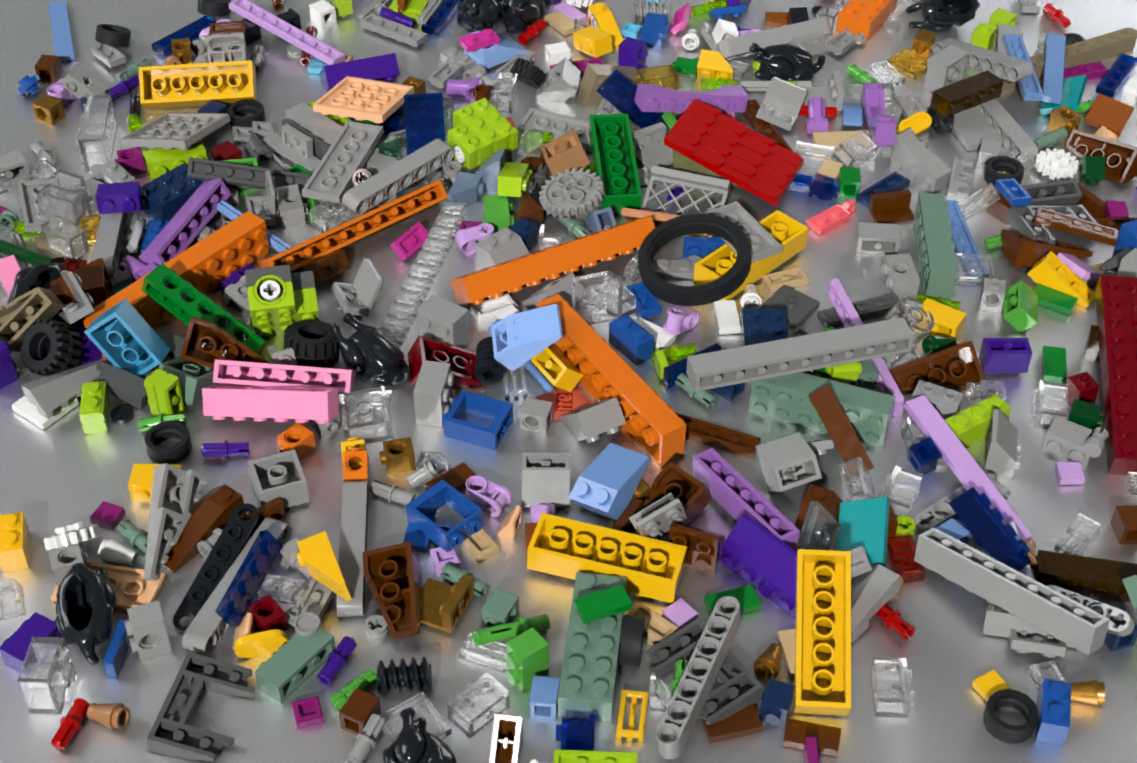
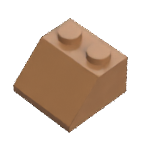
M575 129L540 146L545 161L555 177L558 176V171L562 174L565 169L569 172L573 168L579 171L580 168L585 169L587 165L591 164Z

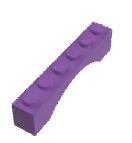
M863 82L861 105L873 143L878 147L894 146L897 123L894 116L886 115L882 83Z
M638 84L634 101L641 112H684L694 98L722 112H745L749 95L741 85H723L714 90L692 92L670 89L657 84Z

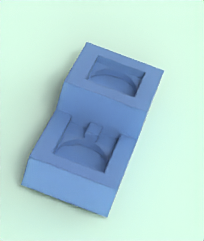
M843 103V125L862 126V105L859 103Z

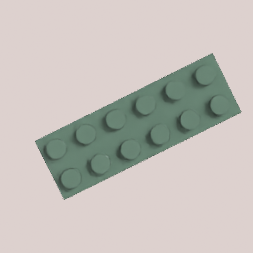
M919 193L913 229L923 299L925 301L926 298H929L941 304L950 305L951 297L955 296L956 284L954 283L955 280L959 279V267H956L957 254H954L955 241L952 240L953 229L949 227L950 215H947L948 202H945L944 194Z
M799 372L752 381L749 413L828 433L808 395L829 384L860 442L883 447L889 430L895 396Z
M576 572L558 692V717L612 722L624 612L583 624L574 607V599L619 585H623L627 592V577Z

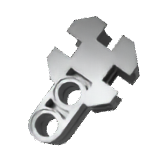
M244 32L207 35L209 63L248 61Z

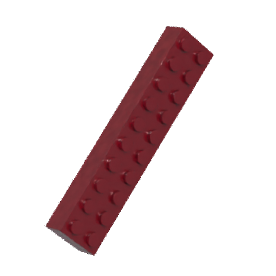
M1100 275L1095 289L1105 429L1109 433L1106 439L1109 474L1137 476V277Z

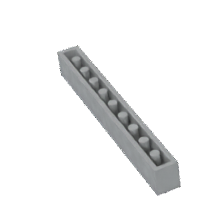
M901 317L687 356L686 374L694 391H703L911 352L914 334L905 319Z

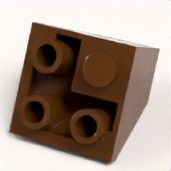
M671 523L669 542L687 546L685 565L715 573L721 559L725 535Z

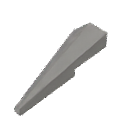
M106 357L21 384L27 401L37 407L39 414L49 419L54 416L53 410L59 406L65 408L69 405L68 401L77 396L81 397L82 384L93 382L94 378L99 377L100 371L96 370L99 361L114 365Z
M168 463L154 467L144 580L157 581V574L162 565L167 562L169 551L181 536L192 515L190 512L195 502L199 501L202 496L200 493L204 485L210 481L209 476L192 469L184 471Z
M880 564L871 566L872 571L855 576L851 585V644L869 627V619L900 590V575Z

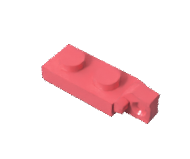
M850 199L844 201L842 205H834L807 219L806 226L819 235H823L848 222L852 214L856 212L857 203Z

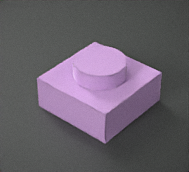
M530 504L531 523H538L541 513L555 515V504Z

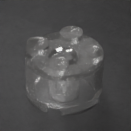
M904 297L885 314L883 321L903 317L914 334L911 348L913 349L933 329L935 323L931 312L928 311L926 313L922 308L924 305L920 301L911 297Z

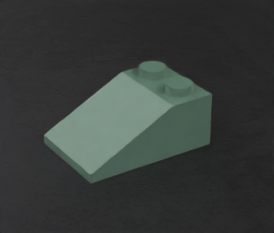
M180 357L160 363L159 369L166 371L167 374L171 373L178 376L183 403L186 405H195L203 401L202 388L220 385L213 382V368Z

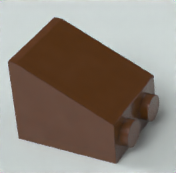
M103 258L96 259L72 271L73 274L77 273L83 283L80 287L83 292H88L94 301L93 308L114 295V289ZM63 277L51 281V291L64 306L71 302L77 303ZM62 308L55 315L56 320H60V322L63 321L58 314L63 311ZM82 318L76 321L79 325L84 324Z

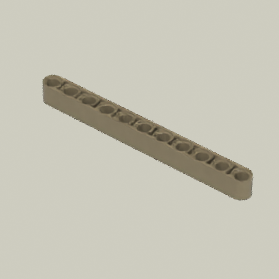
M1123 28L1065 46L1064 68L1094 63L1132 51L1137 39V30ZM1045 53L1030 57L1038 80L1043 79ZM1002 79L1004 81L1002 91L1018 86L1017 82Z

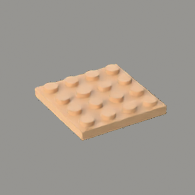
M346 76L313 104V111L320 112L323 115L332 114L338 115L341 118L351 117L359 121L369 120L373 121V123H383L414 94V86Z

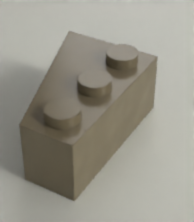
M588 63L577 97L585 107L636 95L637 86L642 84L644 77L635 67Z
M36 287L15 298L13 302L0 306V340L6 341L12 351L20 352L23 344L21 342L22 338L26 335L25 331L30 329V325L33 322L36 323L39 319L51 320L64 304L50 289Z

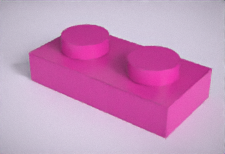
M689 3L678 9L674 14L670 31L674 35L688 27L692 11Z
M484 29L459 38V44L467 53L500 43L499 36L492 29Z
M418 221L391 243L390 246L399 258L404 261L425 244L431 236Z

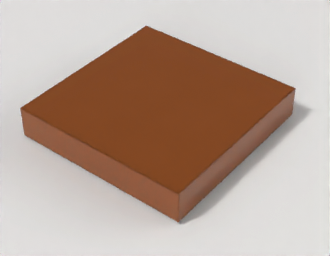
M1099 93L1083 123L1098 129L1101 126H1105L1119 137L1133 113L1134 107Z

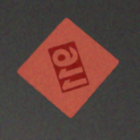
M577 386L571 392L558 388L551 393L547 392L536 397L539 400L553 402L554 421H559L561 416L591 404Z

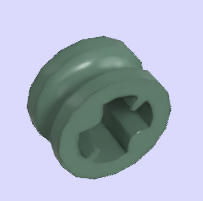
M4 210L0 215V227L4 230H13L19 222L18 216L10 210Z

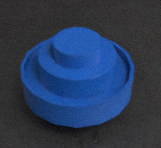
M37 73L34 76L27 74L18 82L21 87L16 91L20 96L23 93L26 96L29 93L33 96L40 90L38 86L41 84L39 82L41 77Z

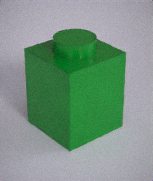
M840 167L838 177L839 197L856 198L860 192L861 185L860 168Z

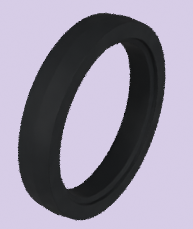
M710 214L684 215L662 223L646 236L638 253L639 273L647 290L664 302L680 306L706 305L727 297L742 285L748 276L751 266L750 246L741 228L730 220ZM706 233L719 236L731 243L737 251V258L732 268L719 279L703 285L679 286L661 279L652 269L653 259L660 248L671 240L688 234Z

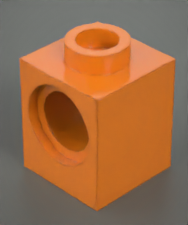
M301 423L294 424L277 436L278 452L282 453L295 449L299 461L316 450L314 433Z
M351 448L349 451H343L344 481L368 480L369 485V456L367 451H363L362 448ZM353 462H360L363 464L362 467L358 470H352L350 468V465Z

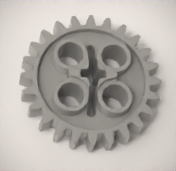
M573 168L571 172L565 169L563 174L558 171V176L551 175V181L545 180V185L541 186L542 191H539V200L542 208L546 210L548 215L552 213L554 218L559 215L560 219H563L565 216L571 219L572 215L579 218L581 213L586 216L587 210L593 212V206L599 207L598 201H603L602 196L605 195L601 177H597L596 172L591 174L590 169L584 172L583 168H580L579 171Z

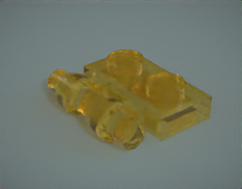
M903 48L901 54L897 53L887 60L886 66L916 80L926 74L929 57L921 56L912 49Z

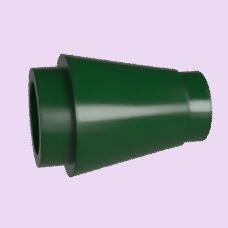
M928 335L922 341V349L928 355L957 343L953 336Z

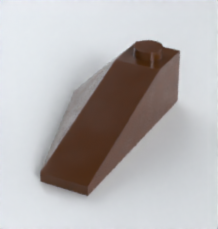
M1075 129L1072 130L1065 147L1079 158L1084 156H1105V178L1107 180L1125 184L1137 176L1136 146Z
M1001 230L1004 258L1012 262L1011 265L1016 268L1023 269L1024 266L1033 267L1035 263L1050 251L1056 256L1061 252L1072 254L1078 259L1092 257L1093 252L1081 246L1057 241L1056 245L1049 244L1044 241L1033 240L1019 232Z
M194 316L191 317L180 358L213 369L215 359L272 364L216 324Z
M964 341L888 369L900 391H914L919 380L952 390H968L986 383L972 341Z
M224 484L212 489L200 498L199 501L195 502L190 512L192 514L177 543L169 551L167 562L162 566L174 574L199 554L197 543L201 540L205 541L216 528H220L223 531L236 507L244 504L243 496Z

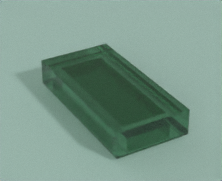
M390 134L380 145L379 153L398 158L407 147L408 139Z

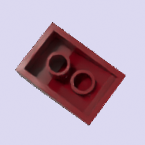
M420 335L408 352V363L411 369L410 382L412 385H416L423 360L451 363V373L455 375L452 388L481 387L483 385L474 375L476 352Z

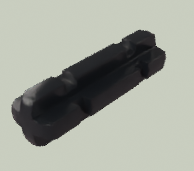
M137 92L130 95L129 114L132 120L140 118V93Z

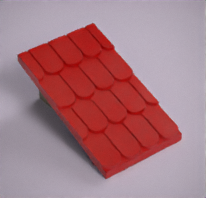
M695 98L664 138V145L673 149L674 170L729 180L731 186L741 187L777 207L804 165V159L799 154L776 144L775 140L747 128L744 123L722 114L721 110Z

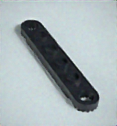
M246 503L236 507L174 614V628L181 635H184L189 626L180 625V619L182 620V617L184 618L185 616L192 617L193 619L196 617L247 544L259 520L258 510L254 505ZM244 512H251L253 514V517L248 521L239 519L240 515L244 514Z

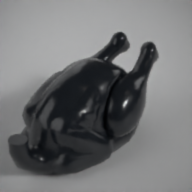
M464 0L457 10V24L467 32L492 29L493 24L498 23L500 20V8L495 0Z
M503 0L498 3L500 12L504 15L503 24L508 33L525 32L529 25L535 24L540 19L543 20L547 13L545 0Z
M921 0L907 7L906 13L911 14L922 9L925 21H912L909 23V28L944 32L951 29L954 24L960 27L974 19L975 12L980 8L981 4L977 0Z
M753 43L749 48L750 52H756L753 60L760 62L759 69L755 72V77L761 81H771L773 77L785 81H810L822 69L826 59L825 56L820 55L818 56V61L813 64L812 56L805 48L792 44L761 47L757 43Z
M57 262L37 263L33 267H25L18 271L15 275L7 304L36 287L51 290V281L62 277L60 274L63 271L62 266Z
M346 313L343 321L357 331L348 339L340 330L338 323L331 325L330 332L339 344L341 356L346 367L349 370L355 371L356 376L362 378L364 382L379 387L397 386L409 382L411 369L404 361L403 352L381 330L363 324L354 318L351 313Z
M77 563L70 568L58 586L55 624L64 642L74 647H79L87 662L91 665H96L100 658L95 653V646L110 639L113 628V609L117 604L118 594L115 586L109 581L105 568L99 567L95 572L84 564Z
M413 707L401 711L400 716L403 719V728L396 741L389 748L384 749V763H456L455 755L449 746L440 738L426 731L427 722L425 718L421 717L418 720H414L416 713Z

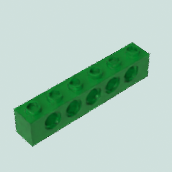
M161 263L144 278L142 291L187 326H189L192 316L212 322L257 354H262L266 341L260 335L251 331L243 322L235 319L224 308L214 303L207 295L194 288L190 282L177 275L173 269Z

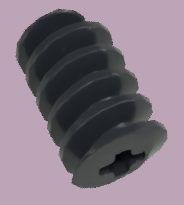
M487 337L479 341L477 345L474 375L480 383L495 385L502 379L503 365L494 359L492 337Z
M422 657L420 665L417 664L415 658H411L410 664L407 666L403 658L400 660L399 666L396 667L393 659H390L388 667L385 668L383 661L379 660L377 667L378 694H380L381 687L384 688L386 694H390L392 686L395 687L397 693H401L403 685H405L408 693H410L414 684H416L418 691L422 692L425 683L429 690L432 691L431 664H428L426 658Z

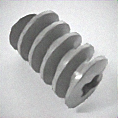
M638 0L637 5L634 3V22L637 21L638 17L643 22L647 13L669 16V1H666L663 6L660 0L658 5L655 4L654 0H652L651 5H649L647 0H645L644 5H642L641 0Z

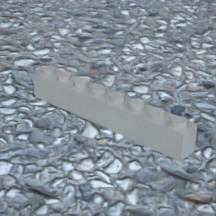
M304 102L285 110L287 119L329 146L332 145L343 126L320 112H314L313 108ZM375 147L362 169L368 170L373 176L398 160Z
M934 527L918 536L914 561L923 565L926 569L938 573L946 580L962 586L968 592L975 593L986 599L987 602L1008 611L1009 614L1030 623L1031 626L1047 632L1055 639L1071 645L1081 653L1090 655L1104 645L1110 621L1109 618Z

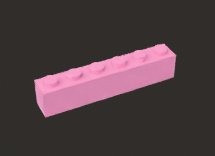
M215 359L213 382L237 386L336 388L339 394L354 395L356 372L346 369Z
M212 385L202 388L203 415L213 416V420H224L227 417H233L235 421L247 420V417H253L254 421H267L268 418H274V422L289 421L288 419H295L296 423H306L310 419L316 420L318 424L330 423V419L339 417L338 389L231 385Z

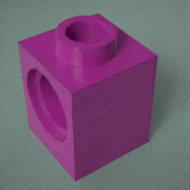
M140 147L117 151L118 159L114 160L132 176L146 173Z

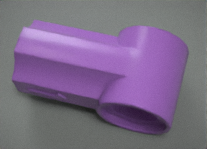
M472 78L470 81L448 79L446 93L448 96L466 97L468 100L475 102L472 93L474 87L480 84L485 85V83L480 78Z
M821 97L808 99V135H812L813 132H828V118H825V99Z
M129 255L125 256L120 264V270H128L134 281L139 280L158 267L154 263L147 265L134 256L131 257Z

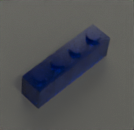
M972 487L949 502L956 517L970 532V535L986 555L1017 571L1032 563L1027 555L1030 549L1022 539L1017 541L1015 530L1009 523L1004 525L1002 522L1004 518L996 507L994 509L990 508L992 503L984 492L979 494Z

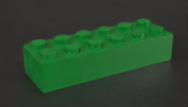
M628 114L590 115L589 139L594 172H596L597 177H601L605 193L602 196L603 201H599L600 210L611 207L613 214H621L622 208L641 210L642 192Z

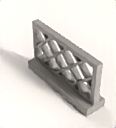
M652 165L651 177L641 210L668 213L665 208L675 203L679 211L674 213L676 215L682 214L684 216L686 215L685 212L695 207L699 214L726 205L727 197L731 191L730 181ZM654 182L663 184L665 189L655 193L653 190ZM681 187L684 193L674 197L670 190ZM695 191H701L704 196L694 202L690 194ZM668 192L672 200L662 204L658 197ZM714 195L723 196L721 202L713 205L709 199ZM687 196L691 204L681 208L678 201ZM655 199L660 207L654 210L647 209L648 203ZM707 200L711 207L701 212L697 205Z

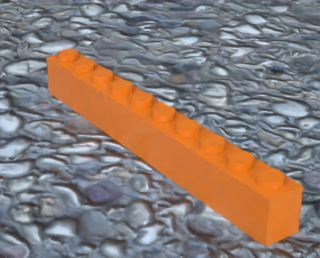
M436 180L260 261L262 268L290 264V270L293 271L447 199L448 196L441 180Z

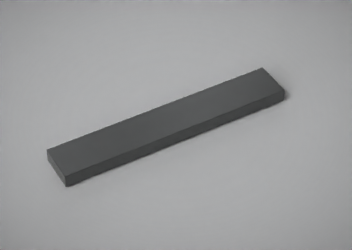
M189 157L187 178L202 181L221 178L224 184L265 189V171H270L271 177H275L276 187L298 184L299 192H302L310 178V174Z

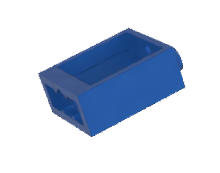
M462 390L459 396L453 399L449 412H446L442 418L444 436L496 451L513 422V404ZM465 409L495 417L489 428L459 420Z
M443 479L406 504L407 522L447 553L453 548L460 546L465 539L479 532L483 527V509ZM445 504L465 518L447 532L427 518Z

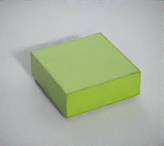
M655 351L654 368L660 383L667 382L669 363L663 351Z

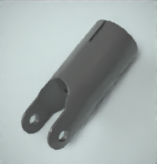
M248 130L251 134L250 139L247 143L242 140L240 142L253 158L257 157L259 165L269 163V160L272 158L271 152L254 132Z
M1125 248L1100 265L1099 269L1104 271L1103 275L1117 276L1121 259L1131 252L1132 249Z

